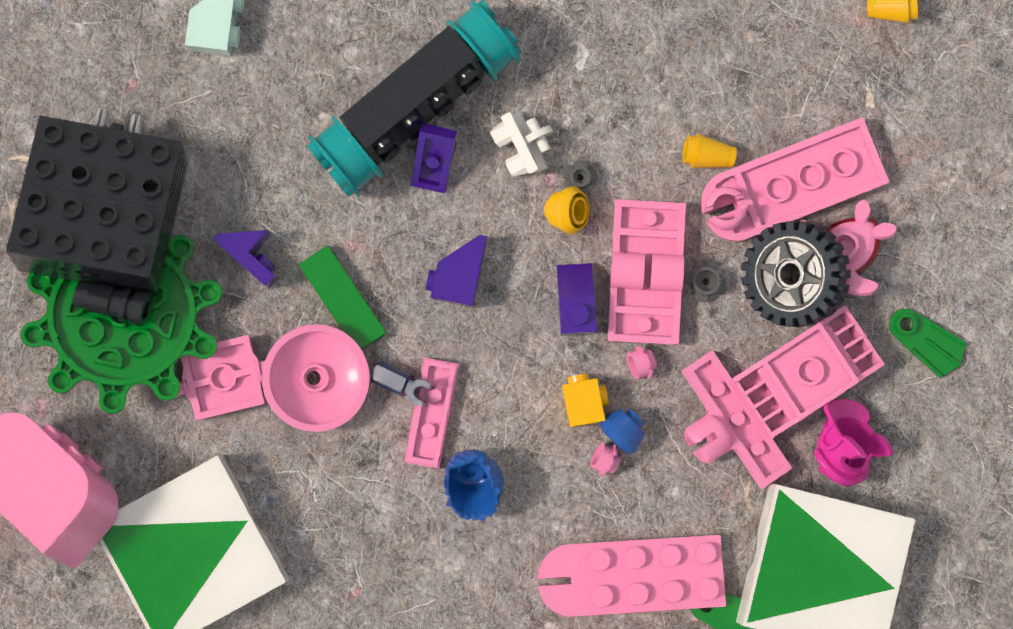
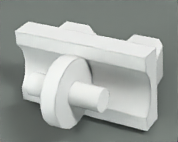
M509 112L501 117L503 122L492 129L490 133L499 148L514 142L518 154L505 160L511 176L516 177L527 173H540L549 168L542 153L551 149L545 138L554 132L551 125L540 128L535 117L525 121L521 112Z

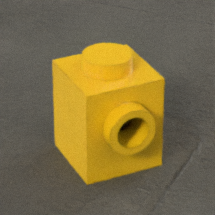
M588 373L567 377L569 384L562 385L561 387L569 428L605 421L603 406L609 405L606 386L598 385L597 378L589 380Z

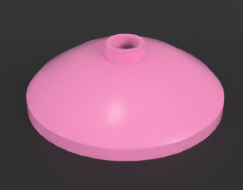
M326 325L301 326L284 334L268 352L262 370L263 392L273 412L288 425L304 431L321 432L343 425L359 411L365 401L369 388V368L359 345L343 331ZM312 371L319 375V382L316 385H311L307 381V375Z

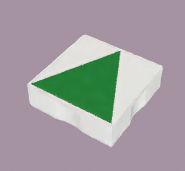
M223 455L215 456L119 509L114 524L100 540L146 629H202L290 580L268 537L254 521L247 499Z
M769 484L757 532L756 555L747 573L736 622L742 626L754 629H890L916 519L777 484Z

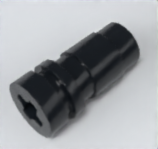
M80 280L75 288L73 305L88 312L118 317L120 322L127 323L129 321L132 325L144 327L152 307V293L142 290L135 291L134 288L130 287L123 290L104 283Z

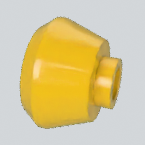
M570 186L557 191L545 203V217L553 227L567 234L574 235L583 229L588 221V198L576 186Z

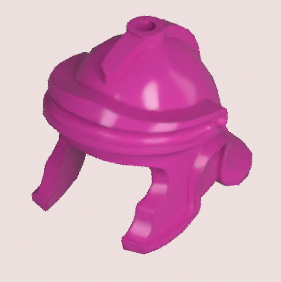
M836 399L823 405L828 419L823 424V429L819 434L816 449L814 450L815 458L819 463V471L831 481L844 487H850L863 482L869 476L872 457L892 456L894 454L892 445L882 434H876L868 424L870 414L861 403L849 399Z

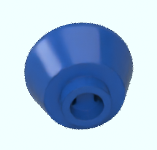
M620 408L605 415V421H601L599 425L603 432L626 454H632L638 450L645 434L640 429L645 424L644 421L631 408L626 413Z

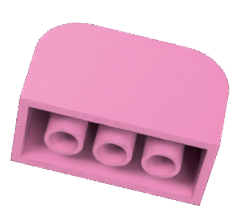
M20 413L1 414L0 513L43 554L76 569L114 524L118 513L117 493L112 484L99 473L103 467L88 454L84 455L79 451L78 448L80 446L65 433L61 434L49 423L43 427Z

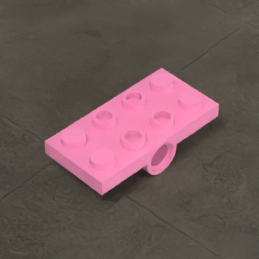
M615 199L607 341L679 345L681 292L684 278L683 253L686 203Z

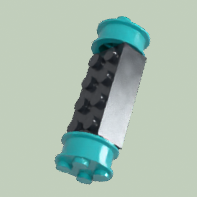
M471 0L469 2L470 9L455 22L447 20V27L343 113L339 117L341 122L335 116H332L333 123L316 138L311 135L308 136L311 143L306 147L326 171L331 167L333 168L329 174L348 197L353 193L357 197L361 196L359 189L376 175L382 178L384 175L377 165L382 161L387 163L400 152L399 147L409 138L411 140L418 138L422 123L427 124L436 116L440 118L446 115L454 107V101L463 93L468 95L476 90L482 82L481 78L484 77L483 72L493 82H497L499 80L497 74L512 61L517 63L522 61L519 55L522 51L517 45V38L506 26L501 29L499 28L498 23L494 19V12L483 0L479 3Z

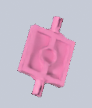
M250 335L216 342L217 350L209 359L203 360L194 356L181 357L183 375L182 381H179L180 392L178 396L186 394L192 403L196 421L266 404L262 388V370L265 360L259 361L255 355Z

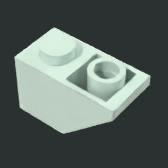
M202 0L189 11L185 46L188 50L232 56V48L238 47L240 41V26H236L237 12L243 13L245 0Z

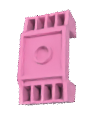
M844 305L837 309L832 316L825 317L822 321L734 376L732 380L772 439L885 364L848 307Z

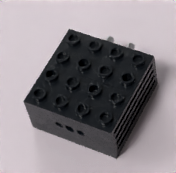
M105 108L97 109L93 125L39 115L6 248L10 259L18 271L76 282L80 280L99 282L116 286L123 290L130 287L134 288L135 291L151 292L152 296L158 297L188 168V161L181 141L140 134L144 117L141 115L137 117V114L132 115L128 131H123L124 126L118 123H112L111 128H107L109 111Z

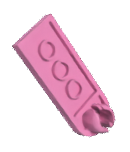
M862 117L716 175L708 182L702 193L701 211L705 215L733 204L735 210L718 217H711L707 219L706 224L717 237L730 242H740L760 235L761 231L765 228L773 227V224L798 220L890 182Z
M720 535L562 545L551 550L542 559L536 576V580L570 578L571 584L536 587L546 607L552 612L565 617L726 607Z

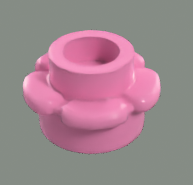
M636 346V350L626 355L630 372L637 380L644 377L650 379L653 377V370L657 368L656 359L651 350H644L643 347Z
M602 442L596 448L590 466L599 471V476H605L607 472L614 473L621 461L618 446Z

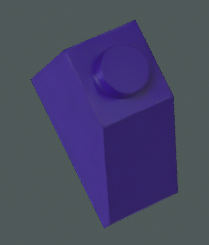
M478 235L437 263L436 270H429L426 290L432 291L430 296L432 300L473 308L487 236Z
M592 263L556 265L560 336L596 334L597 324Z

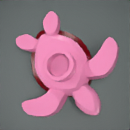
M861 200L857 203L855 218L838 221L825 230L832 232L837 237L835 241L841 242L845 248L842 253L848 256L850 262L846 264V270H851V278L846 279V284L850 285L848 293L857 296H870L878 290L876 282L859 275L866 271L874 262L879 250L880 240L893 237L897 231V227L887 222L878 224L876 220L869 218L871 209L866 200Z

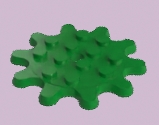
M177 235L171 239L158 297L152 296L150 315L144 327L132 325L129 321L128 323H116L113 320V316H104L74 307L73 296L78 284L76 281L29 273L26 280L27 286L31 292L45 299L47 311L41 319L25 324L21 329L20 338L27 347L49 346L57 352L58 363L48 376V385L52 391L64 394L69 392L80 381H92L99 388V405L108 414H117L122 411L126 404L128 391L137 384L149 386L155 395L163 401H170L178 396L180 383L174 373V366L177 360L184 356H194L203 360L209 359L217 350L216 340L212 335L198 328L196 317L201 309L217 304L222 297V289L216 281L204 280L196 282L190 280L185 275L184 266L194 253V244L189 237Z

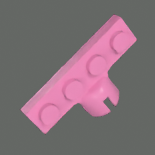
M713 350L681 371L706 409L705 415L687 427L684 432L685 440L689 447L704 438L707 440L708 443L693 452L700 461L711 463L726 452L733 450L760 489L765 488L792 469Z

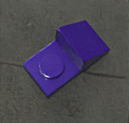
M422 123L411 186L445 194L457 146L456 130Z
M269 231L219 233L213 238L216 243L267 288L270 289L279 279L272 273L276 266L263 254L260 253L256 258L253 256L271 235Z

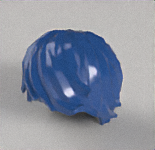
M475 449L457 452L447 462L448 467L444 469V494L449 497L446 505L452 507L455 513L462 519L485 521L486 517L492 516V514L497 512V505L500 504L499 499L504 485L502 472L497 463L487 453Z

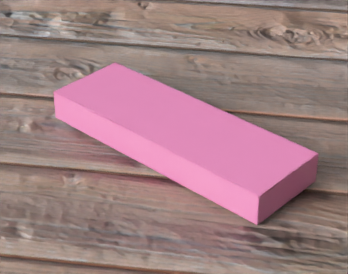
M424 358L420 379L429 380L436 387L434 390L425 387L419 390V397L427 401L428 406L415 405L404 462L440 469L459 364Z

